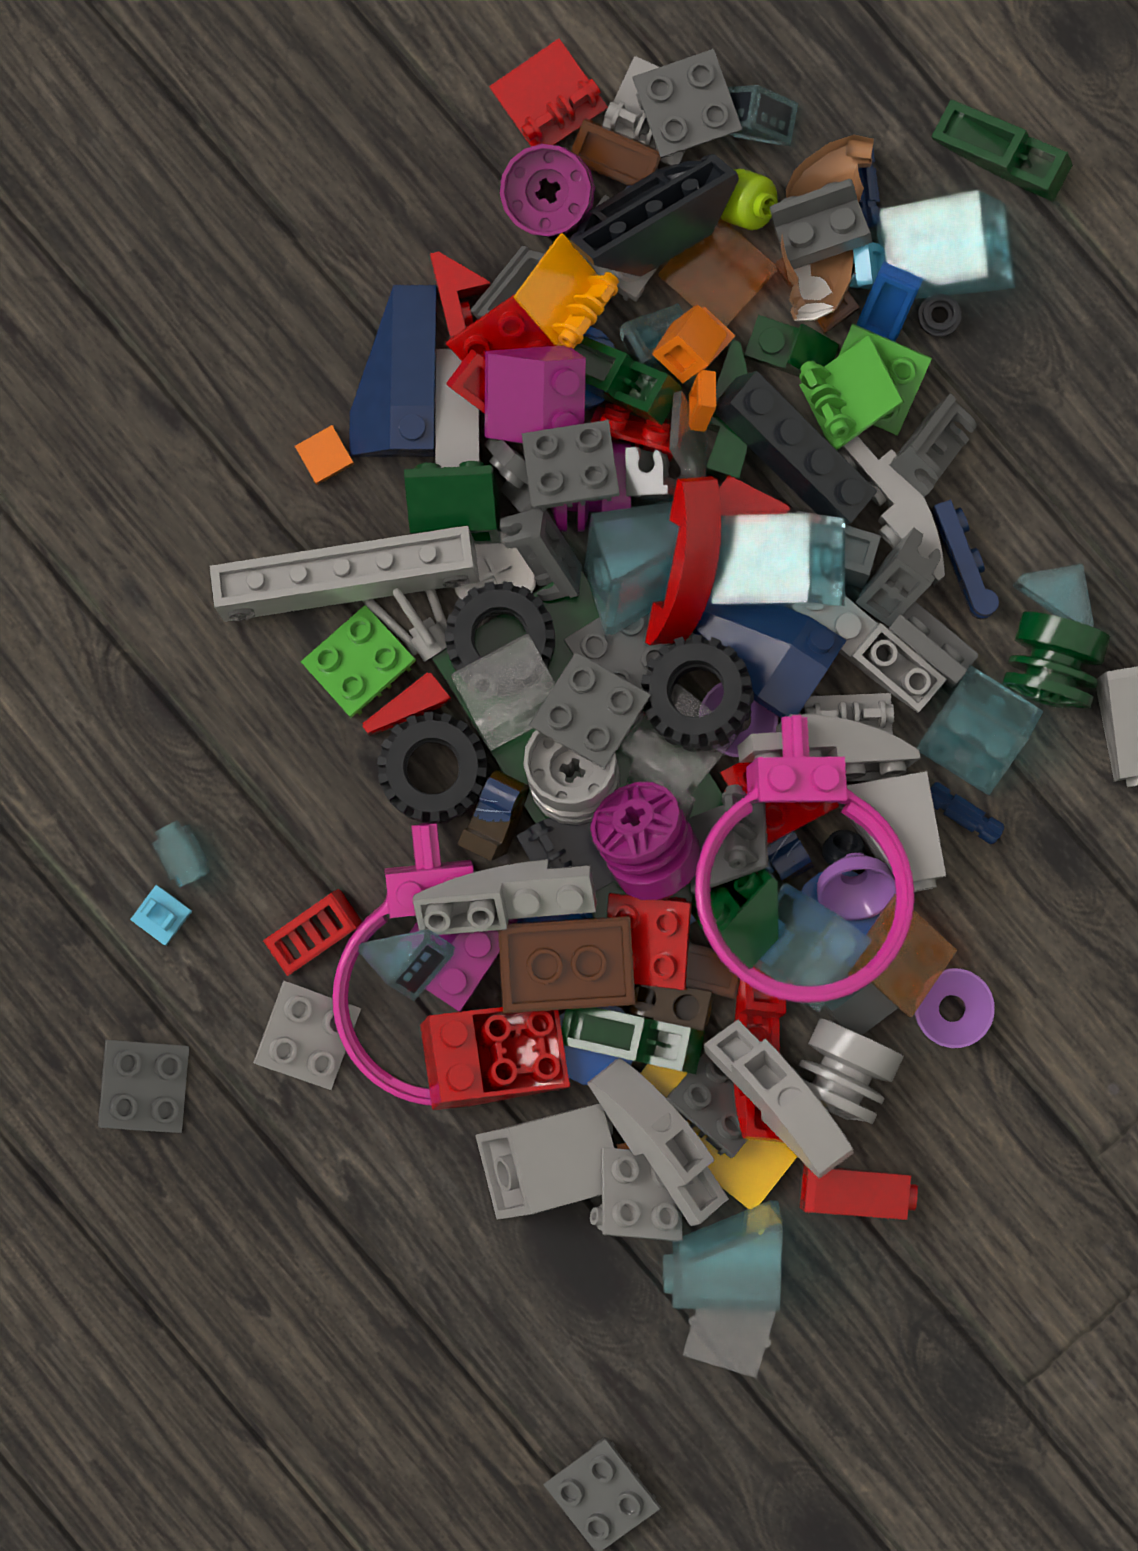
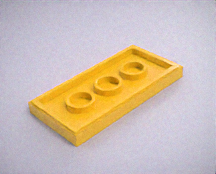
M647 1064L640 1074L666 1098L687 1075V1072ZM696 1125L692 1128L697 1135L701 1131ZM706 1134L700 1138L714 1158V1161L708 1168L719 1185L753 1213L797 1158L795 1153L785 1143L748 1139L733 1158H729L725 1153L721 1156L717 1153L718 1150L705 1140L708 1137Z

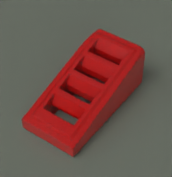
M427 672L363 722L362 727L369 736L376 735L395 727L397 724L407 721L406 718L410 716L424 715V712H431L441 708L452 700L432 673Z
M337 889L264 939L263 942L285 974L289 976L357 929L362 920L342 891ZM326 907H331L344 927L339 928ZM317 915L330 934V937L324 938L311 919L313 916ZM301 925L315 944L314 948H309L296 929ZM288 935L301 954V957L295 959L281 938Z

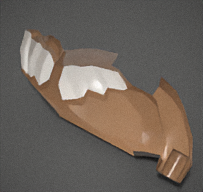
M851 135L830 142L819 149L794 170L786 188V198L800 196L821 189L831 182L852 179L859 202L864 187L859 177L858 168L871 166L874 139ZM782 235V256L788 280L793 285L790 294V303L793 305L791 308L793 320L812 321L829 313H834L841 304L853 279V249L793 270L785 251Z

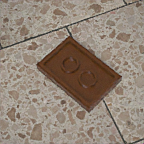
M630 916L508 923L507 929L498 930L503 1013L635 1005Z

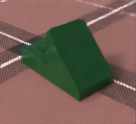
M758 315L744 358L799 377L801 366L808 361H815L816 364L823 367L832 362L839 344L801 323L800 327L796 328Z

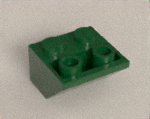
M465 461L460 463L459 467H441V465L436 463H421L416 465L415 469H404L410 534L468 526L475 544L501 543L500 492L492 465L485 466L484 463L479 461Z
M767 868L710 888L711 908L718 930L731 951L749 968H752L778 940V882ZM694 894L690 902L691 914L703 929L697 909L696 894Z

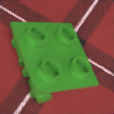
M852 324L839 356L869 335L904 401L902 405L873 425L898 436L932 358Z
M869 335L825 367L816 364L815 361H808L800 368L801 374L799 378L802 383L799 385L827 441L836 450L904 403Z
M364 605L306 656L301 663L345 713L352 718L356 713L361 715L363 713L361 710L374 697L378 696L380 698L382 696L380 692L386 687L390 689L392 687L390 683L394 682L405 671H411L410 666L416 659L371 610Z

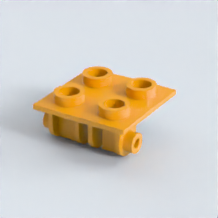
M560 233L513 297L555 346L564 345L574 349L577 344L583 341V335L588 328L596 323L597 316L604 312V306L610 298L617 294L619 279L610 272L598 275L579 251L572 246L568 238L563 233Z

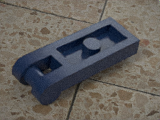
M951 499L934 505L931 513L969 612L976 619H986L996 611L999 600L995 592L985 589L980 573L985 572V567L976 547L970 549L964 533L969 532L966 516L961 507L954 509Z

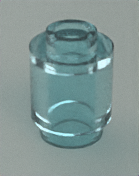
M177 820L155 832L158 840L151 845L170 881L175 879L179 888L210 873L206 865L209 860L190 824L181 827Z

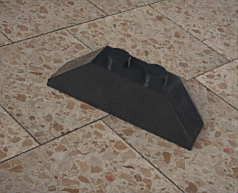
M715 154L703 156L701 161H685L658 169L589 210L580 223L577 233H574L570 239L572 246L594 266L641 277L713 234L739 181L738 173Z

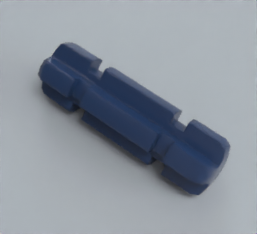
M872 147V155H871L872 163L875 162L874 148H873V147ZM871 164L870 167L858 168L859 177L864 187L859 205L869 229L882 224L881 208H878L876 205L880 202L876 168H873Z
M935 782L932 784L930 790L934 809L939 810L941 808L944 810L943 814L970 832L975 830L979 833L978 837L987 843L994 844L998 841L1005 828L1003 823L992 816L989 818L985 817L986 812L958 794H955V796L951 795V790L941 783Z

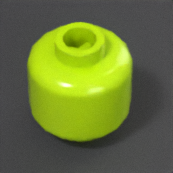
M734 169L738 173L739 181L720 218L727 223L747 230L760 229L772 218L770 207L778 203L776 186L770 178L746 169Z

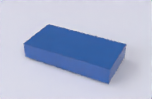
M883 261L856 325L896 342L923 278Z

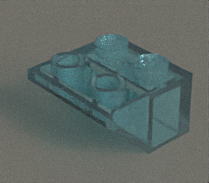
M969 665L968 671L950 693L918 744L917 749L931 760L985 794L990 795L1028 741L1044 711Z

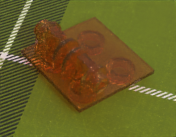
M720 218L713 234L673 257L659 272L658 276L691 306L694 307L697 304L700 307L705 306L727 327L778 271V268L736 229Z
M896 894L892 896L848 960L850 969L847 974L849 977L865 967L886 941L895 916ZM913 910L908 934L897 956L887 969L871 983L911 1018L957 949Z

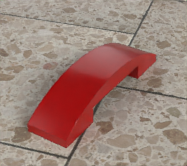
M714 477L677 479L669 520L679 526V532L665 601H657L652 604L645 643L650 646L675 643L674 639L682 636L684 640H687L697 626L708 603L717 571L721 543L720 493L718 480Z
M753 968L768 978L786 984V972ZM740 979L734 1022L739 1020L760 1042L766 1039L780 1054L779 1018L786 1014V1000L763 993ZM734 1084L736 1110L743 1138L784 1143L763 1122L761 1110Z

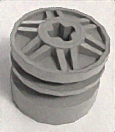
M537 730L534 731L525 747L523 765L534 803L545 816L561 824L582 825L591 822L594 812L604 798L620 786V772L616 752L606 768L603 769ZM575 771L581 772V777H576L573 783L567 782L566 777H572Z
M820 1018L808 1044L824 1057L821 1064L800 1060L799 1067L816 1074L812 1083L803 1081L828 1112L846 1120L866 1121L873 1124L877 1114L861 1107L860 1103L863 1097L882 1104L885 1098L869 1087L870 1081L874 1078L885 1082H892L904 1056L847 1028Z

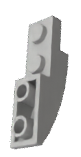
M856 436L839 448L838 452L877 490L872 500L878 506H881L883 503L888 506L889 509L878 520L882 526L879 530L880 535L894 549L913 527L923 534L921 545L918 547V552L922 557L928 559L929 555L936 548L940 550L941 558L932 574L935 577L932 584L935 586L945 576L943 552L935 522L924 496L889 466L896 456L892 449L878 460L862 440Z
M813 568L806 572L782 601L790 609L812 617L847 640L839 653L917 713L921 711L947 680L882 623L878 624Z
M801 715V717H807L809 757H845L846 780L861 778L866 775V772H880L881 777L900 776L907 772L906 769L920 759V753L917 748L881 729L838 717ZM781 723L776 726V732L750 734L737 745L739 762H753L757 757H783Z
M547 859L499 866L451 879L413 896V904L420 936L504 930L508 927L509 919L596 912L597 898L591 866L550 869L549 860Z
M736 1020L704 1044L705 1054L761 1110L763 1122L819 1179L853 1154V1148L824 1106L795 1070L766 1039L760 1042L739 1020Z
M619 1058L614 1060L587 1083L634 1156L639 1154L645 1155L690 1226L701 1224L728 1200L725 1192L708 1168L714 1161L710 1152L674 1106L637 1070Z

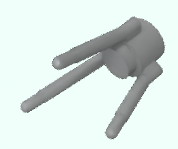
M399 588L393 590L394 597L414 626V628L409 630L412 637L373 599L362 600L405 643L412 656L419 653L425 662L447 648L445 643L447 620L435 589L426 590V594L436 619V624L431 617L422 622Z

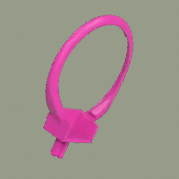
M792 715L791 717L781 718L783 757H757L746 767L748 794L725 812L708 834L697 865L695 894L697 909L705 935L719 958L735 975L753 988L780 999L794 1002H823L844 997L865 987L886 970L895 959L905 941L911 924L914 907V884L908 857L895 831L877 810L847 788L845 757H809L807 717ZM759 801L838 802L844 804L845 806L841 813L864 828L885 853L892 868L896 886L894 920L888 937L879 952L865 967L852 976L823 986L807 987L781 983L762 975L753 968L747 967L724 941L718 930L711 908V871L715 856L727 834L741 819L753 811L751 803Z
M420 823L419 825L411 826L415 865L384 868L387 889L386 898L375 911L365 918L348 940L337 966L332 996L334 1019L339 1037L346 1052L359 1070L374 1084L398 1098L432 1106L429 1088L414 1086L393 1077L376 1064L366 1053L354 1031L348 1007L349 981L355 961L369 938L388 921L385 915L389 914L390 918L416 916L413 904V896L451 879L474 873L471 860L441 863L437 823ZM509 919L508 923H517L518 919Z

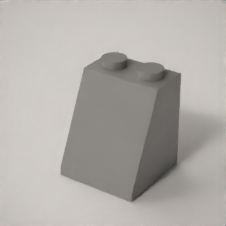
M1138 666L1108 671L1097 678L1098 683L1096 686L1114 782L1126 780L1127 787L1138 786Z
M927 771L847 785V788L852 793L877 810L897 834L910 863L914 892L937 887L936 880L945 877L946 872ZM838 803L840 808L843 809L845 805ZM847 817L873 856L886 863L892 872L890 863L878 843L864 828Z
M600 1103L475 1135L497 1220L534 1214L602 1195V1148H614L611 1138L613 1134L612 1121Z

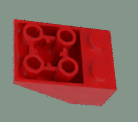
M503 1007L429 1015L420 1024L432 1110L473 1106L570 1087L558 1010L503 1013Z

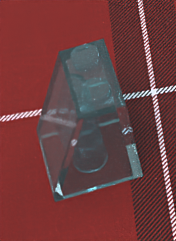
M976 190L880 209L881 222L877 224V237L880 246L884 248L886 263L923 278L915 299L927 298L930 295L940 293L956 295L1015 288L1004 202Z
M673 502L591 514L584 568L605 636L614 635L651 613L653 602L665 601L679 532V526L669 520Z
M811 513L721 516V543L717 571L711 591L712 604L730 606H845V519Z
M784 883L778 891V940L753 968L768 978L789 985L811 987L832 984L845 978L872 940L837 913L789 884ZM827 1001L800 1003L820 1012Z
M767 1201L684 1235L681 1242L672 1241V1254H663L664 1293L672 1294L673 1308L780 1311L783 1224L779 1201Z

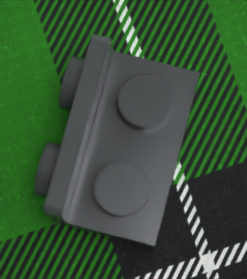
M852 179L828 183L821 189L800 196L785 198L780 203L770 207L775 232L780 245L781 236L783 235L785 251L793 270L872 243L871 233L857 200Z
M488 438L484 445L494 455L489 462L500 470V474L507 479L500 491L520 513L532 510L525 455L508 441Z
M916 601L903 615L900 614L888 628L947 679L944 683L950 688L957 684L978 657V653Z

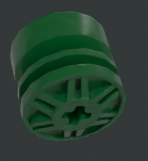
M1024 611L1021 615L1014 641L1031 650V655H1011L1009 657L1008 664L1025 672V674L1006 672L1002 685L1022 694L1026 699L1047 706L1089 709L1093 696L1077 689L1076 686L1095 688L1098 680L1082 671L1081 667L1082 665L1096 666L1103 664L1111 636L1097 628L1067 618L1046 613Z

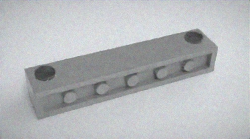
M468 526L210 566L214 608L224 622L242 621L258 616L394 596L393 590L399 588L403 594L445 587H461L480 582L475 542Z

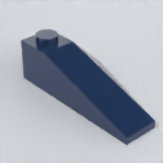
M393 285L350 410V457H435L436 285Z
M714 580L704 613L693 631L695 635H702L705 640H710L713 637L721 640L722 645L732 647L747 667L752 682L754 701L780 718L800 713L847 641L810 616Z

